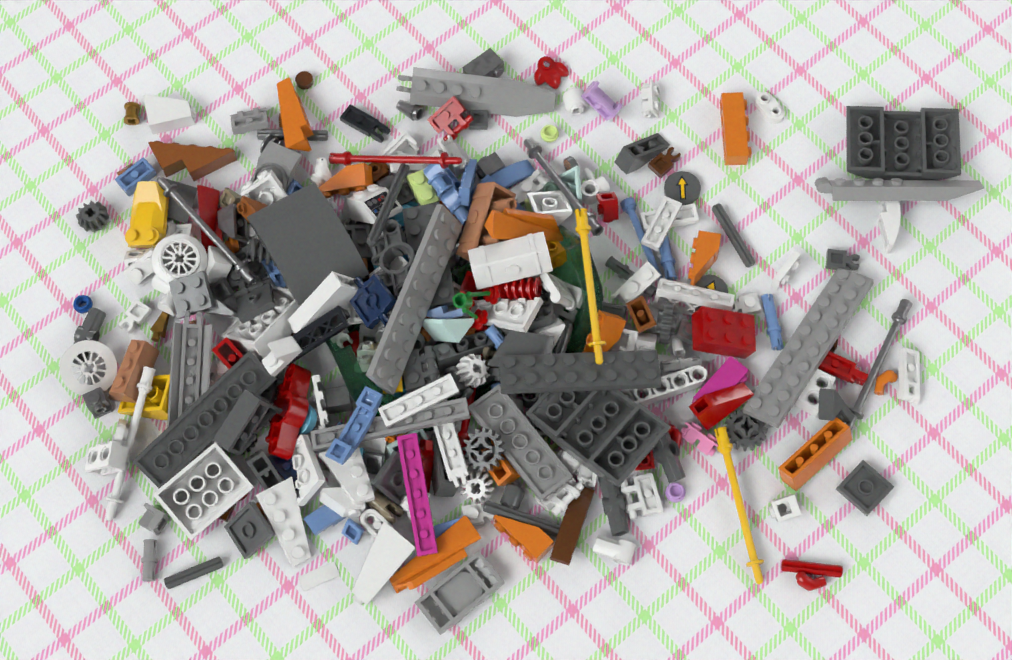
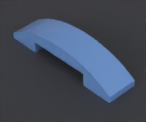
M523 160L497 171L490 177L499 185L508 189L531 176L535 169L528 160ZM475 187L472 189V194L475 193Z
M367 386L364 387L356 401L357 407L338 439L335 438L326 452L325 456L343 465L351 457L376 416L383 398L381 393Z

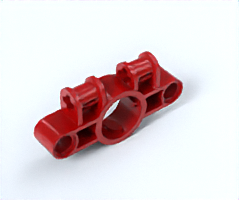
M294 363L290 364L287 368L284 382L277 386L278 394L274 404L283 411L280 414L276 413L271 418V421H269V433L265 437V441L269 443V454L289 460L294 453L299 428L304 423L309 408L306 397L311 379V371Z

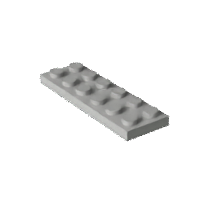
M499 384L468 406L469 412L482 428H487L488 431L492 429L495 431V435L500 434L502 436L499 441L505 442L502 449L506 450L502 454L540 502L573 478L572 474L507 394H501Z

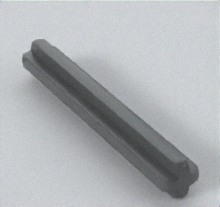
M257 130L258 140H264L268 134H272L273 138L277 137L279 140H284L283 130ZM312 130L314 135L307 137L308 141H327L328 131Z
M720 203L714 205L712 211L747 268L753 266L755 260Z
M486 500L483 506V511L486 513L539 527L545 533L554 536L558 535L559 524Z

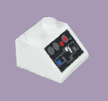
M373 184L369 185L364 191L355 192L354 196L347 199L351 220L374 224L389 190L386 187ZM397 200L388 218L402 212L403 207Z

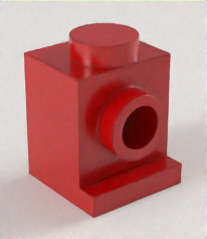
M615 192L596 194L599 202L597 204L598 215L602 216V221L610 223L613 220H619L618 198Z

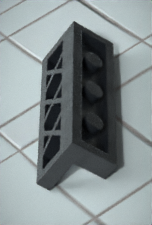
M338 305L292 335L303 351L287 366L350 326L347 320L350 318L349 312Z

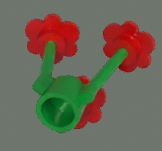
M495 285L483 288V292L466 293L461 291L452 298L453 304L456 309L460 308L463 313L468 314L469 318H474L472 328L481 330L484 324L488 322V312L486 310L481 311L480 309H477L475 313L471 312V307L475 306L473 299L477 296H485L486 302L497 304L498 298L501 297L500 287Z

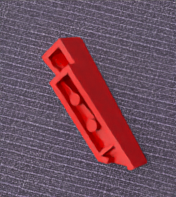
M197 185L199 216L224 242L223 231L218 228L217 211L221 209L218 208L220 191ZM201 230V243L206 253H208V246H217Z

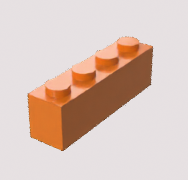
M743 92L721 93L719 103L725 165H747L748 158H751L752 154L751 147H748L750 131L746 130V126L749 123L748 115H745L747 99H744Z
M837 417L833 421H829L778 467L782 481L795 491L800 489L853 440L850 427Z

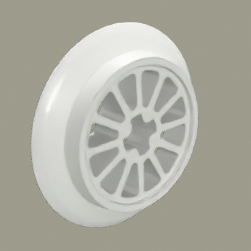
M173 234L167 236L156 245L152 254V267L155 274L168 285L170 281L205 271L207 268L208 257L204 246L190 235ZM179 244V251H176L174 245ZM182 245H186V248L181 251ZM172 247L174 253L170 252L167 249ZM189 248H191V249L193 250V251H191V252H189V253L186 254V252L188 251ZM167 253L172 257H166L164 254ZM193 254L196 255V258H188ZM176 256H179V257L184 256V257H183V261H184V262H183V263H181V262H177V263H176ZM188 262H196V263H195V265L193 266V265H191V264L188 263ZM173 265L170 270L166 269L167 267ZM186 265L191 268L190 271H187ZM178 267V273H172ZM181 267H182V268L184 269V271H185L184 274H180V268H181Z
M84 340L73 344L64 352L60 361V375L64 384L76 394L83 395L99 387L106 391L113 384L117 375V361L113 352L106 345L98 341ZM84 352H90L89 360L86 359ZM93 353L98 355L94 361H92ZM78 354H82L84 362L77 357ZM101 357L103 362L95 364V362ZM76 359L81 365H75L72 362ZM85 363L93 365L92 373L84 372ZM105 365V370L97 369V366ZM71 367L80 368V370L72 372ZM96 371L104 372V376L101 378ZM81 372L82 374L76 380L73 375ZM85 375L84 384H82L79 380ZM93 375H95L100 381L95 383ZM88 376H90L92 385H87Z

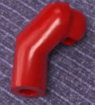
M668 424L671 426L668 431L671 440L675 441L680 449L681 432L674 425Z
M803 571L798 572L795 576L797 584L808 591L827 585L824 576L812 579Z

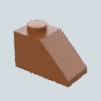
M643 295L626 303L639 333L657 325Z

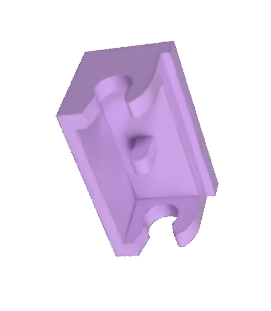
M593 81L581 97L606 121L614 118L621 109L622 104L615 103L598 87L599 82Z

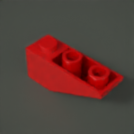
M743 382L704 394L688 407L708 431L753 397L754 394Z

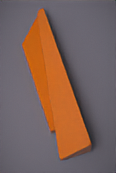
M290 77L277 83L285 147L309 152L312 149L307 137L314 134L298 93H296Z
M505 208L503 213L492 210L484 225L493 239L510 240L542 231L546 241H563L564 239L555 218L548 214Z
M467 516L460 518L436 539L438 553L421 557L416 555L390 577L389 581L396 593L401 592L407 587L411 590L420 586L467 557L468 555L463 548L481 539L479 533Z

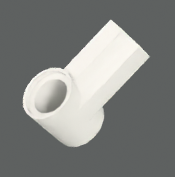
M598 535L593 553L612 558L618 564L630 566L636 545L626 540L617 541Z

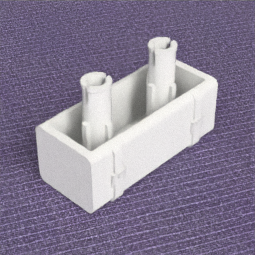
M543 231L468 250L477 290L527 277H533L535 282L536 278L540 277V274L553 271Z

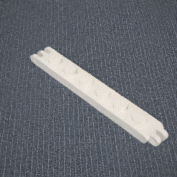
M427 363L423 364L424 372L428 370ZM430 379L426 380V384L431 383ZM454 422L433 426L449 481H453L456 488L460 487L459 478H461L463 485L468 484L466 476L469 475Z

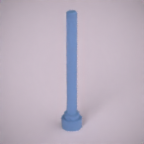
M626 198L620 202L622 210L629 215L641 243L645 233L635 212L636 203L634 198ZM641 244L647 260L661 274L651 248Z

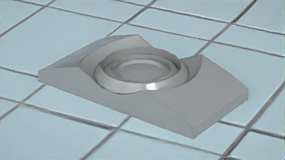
M269 141L258 158L256 170L251 181H256L258 179L257 175L264 170L267 172L272 170L282 183L284 191L287 192L303 155Z
M478 551L415 601V604L441 635L459 623L475 607L486 601L505 582L480 551Z

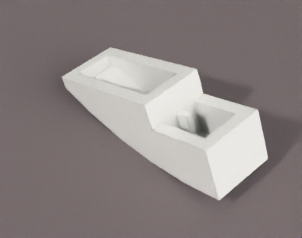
M880 201L882 212H880L877 223L886 254L891 252L898 236L901 219L900 201Z

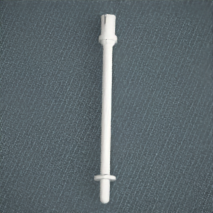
M143 367L140 383H137L139 395L125 442V447L129 448L125 471L117 472L111 497H105V500L109 501L105 516L107 521L113 520L117 503L123 504V501L119 499L145 399L147 393L153 389L151 385L156 371L154 368Z

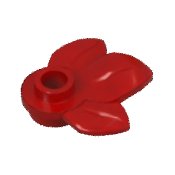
M544 56L538 61V69L534 73V80L537 86L546 82L550 87L558 89L561 77L568 76L569 71L563 63L554 62L551 57ZM547 62L550 66L545 67L543 63Z

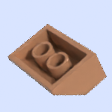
M131 340L109 391L108 399L136 403L139 395L137 383H140L143 367L153 368L160 351L147 341Z

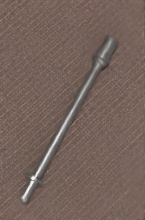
M525 139L524 145L528 149V157L530 159L535 158L574 208L581 211L580 208H584L542 156V147L538 144L534 145L529 139ZM587 212L588 224L591 226L592 234L594 236L600 235L604 228L598 223L594 213Z
M162 176L158 177L157 182L165 189L163 195L165 197L171 196L235 265V272L237 274H240L249 285H252V282L255 283L259 277L248 267L249 264L246 261H240L177 193L178 186L176 184L170 185Z
M902 299L896 312L892 314V326L854 407L849 408L855 416L851 423L846 422L850 430H852L857 419H863L864 415L861 409L900 325L905 324L907 321L906 316L913 305L907 299Z

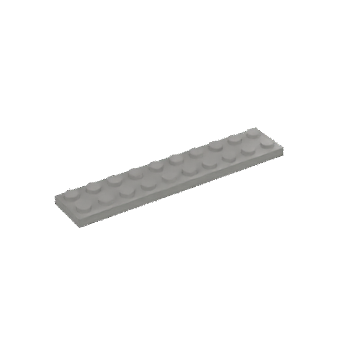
M437 204L366 373V376L387 394L394 395L463 226L443 204Z
M837 269L754 391V396L743 407L744 414L779 428L873 286V279L847 269Z

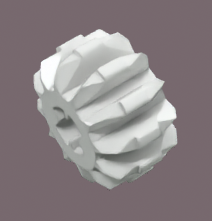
M469 354L459 360L460 363L456 366L459 371H457L456 375H460L459 382L464 381L465 387L471 386L476 388L486 382V378L489 376L487 370L490 367L485 366L486 360H481V355Z
M473 470L469 472V476H466L468 484H460L461 487L466 488L461 491L462 495L468 494L465 499L466 501L473 498L472 502L476 504L478 499L481 503H484L485 498H491L489 492H493L494 487L489 485L494 481L493 479L487 481L488 473L482 476L480 470L476 474ZM477 483H479V484H480L479 490L476 491V490L474 489V488H475V485H476Z

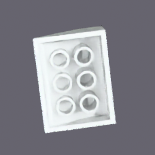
M272 286L276 305L274 308L243 324L237 318L220 337L222 339L227 337L239 350L244 353L250 350L258 360H263L271 352L267 344L289 337L294 333L288 319L299 306L287 288Z
M215 442L152 495L192 541L249 493L254 486Z

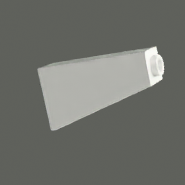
M332 271L288 319L292 326V331L297 333L338 305L344 309L351 305L349 301L358 290L357 285L353 281L354 278Z
M385 521L377 533L351 591L354 594L352 598L360 605L363 603L368 605L415 549L410 542Z

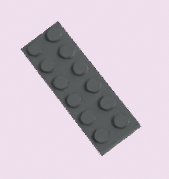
M439 202L402 209L407 244L412 247L415 254L435 207ZM449 260L429 310L440 306L454 305L452 298L455 296Z

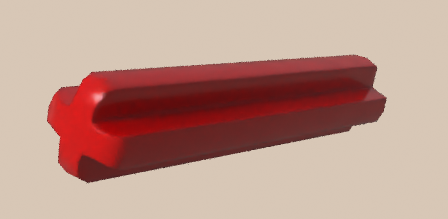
M783 559L781 562V570L786 572L798 573L803 571L806 574L839 578L843 574V567L840 565Z

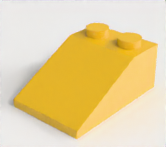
M170 374L155 375L153 377L151 385L153 389L147 393L141 417L168 420ZM121 401L118 413L133 416L136 403Z

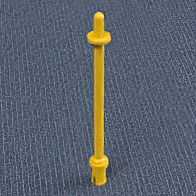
M580 208L581 211L579 209L575 210L577 222L575 230L581 239L593 342L588 345L589 347H594L595 361L600 365L603 363L602 346L606 345V341H601L588 240L591 226L588 224L587 209Z
M719 427L714 429L718 442L717 450L723 454L750 562L746 563V567H752L756 583L762 584L763 576L760 565L764 563V560L757 557L730 453L733 445L729 441L727 428Z

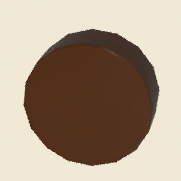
M302 71L296 75V85L300 89H309L313 85L314 81L311 73Z

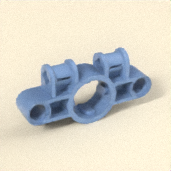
M429 164L423 170L425 176L429 179L427 183L432 185L437 191V196L440 197L451 214H454L460 223L465 226L473 194L471 193L468 206L461 205V198H458L461 182L458 181L449 168L442 169L440 164Z

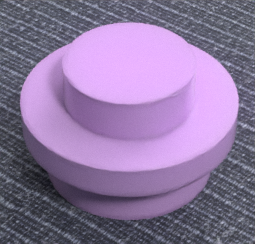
M671 483L665 490L666 498L674 503L682 501L686 493L685 488L680 483Z

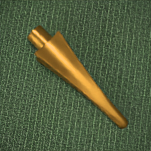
M162 311L150 328L153 332L152 341L158 342L160 337L165 338L170 314Z

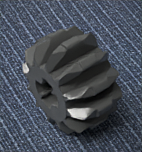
M90 201L89 205L83 203L84 207L78 208L79 213L76 214L80 227L84 228L87 232L91 230L94 233L97 228L102 230V225H107L106 220L109 219L106 207L102 206L100 202L94 203Z

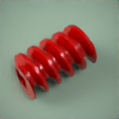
M529 277L528 282L526 278H523L521 281L515 280L499 284L501 299L518 300V298H526L527 300H534V297H540L542 293L540 277H537L535 282L533 277Z

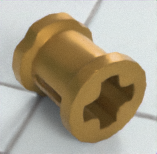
M136 102L125 103L126 115L124 123L127 125H138L140 123L138 112L141 109L140 104Z

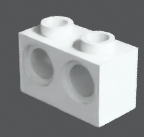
M817 369L797 399L795 407L816 417L819 406V390L821 389L817 383L821 382L826 386L822 389H835L836 386L833 383L836 378ZM808 399H815L817 404L810 403Z
M109 441L107 444H98L95 447L89 448L85 471L99 476L125 471L129 448L122 446L118 441Z

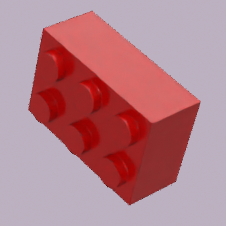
M706 306L700 307L692 314L693 350L741 359L747 358L756 351L755 316Z

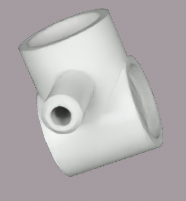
M586 168L583 173L587 180L581 184L582 202L592 205L598 201L596 194L609 193L610 187L603 176L596 179L590 169Z

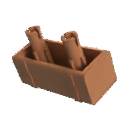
M495 182L477 184L464 230L459 240L457 255L470 261L468 250L507 240L493 239L484 225L492 210L503 213L505 208L516 209L515 193Z

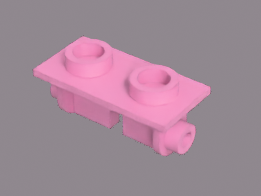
M694 421L692 423L685 422L688 427L687 429L685 427L681 429L682 438L692 445L698 439L700 442L696 448L705 455L712 457L716 452L714 447H718L716 437L710 433L708 435L701 431L702 427Z

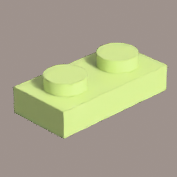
M423 169L406 176V180L419 205L439 202L432 185L427 183L428 178L425 176Z

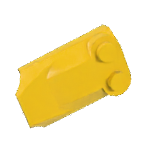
M156 181L137 182L133 196L130 229L125 234V240L130 248H155L166 237L169 197L163 195L164 190Z

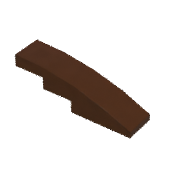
M584 487L580 492V496L568 504L550 560L570 565L595 490Z

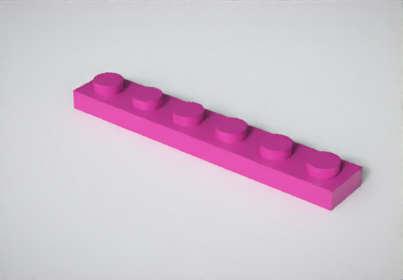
M413 433L398 436L397 442L417 556L438 553L418 435Z

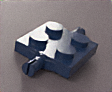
M373 274L366 282H363L360 276L355 277L353 281L357 285L358 290L349 302L367 328L373 329L380 320L386 327L389 320L387 313L396 303V299L379 275Z

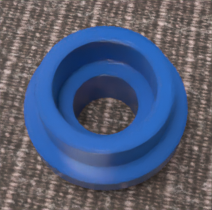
M79 295L75 298L73 306L78 313L83 314L92 308L93 302L89 296Z

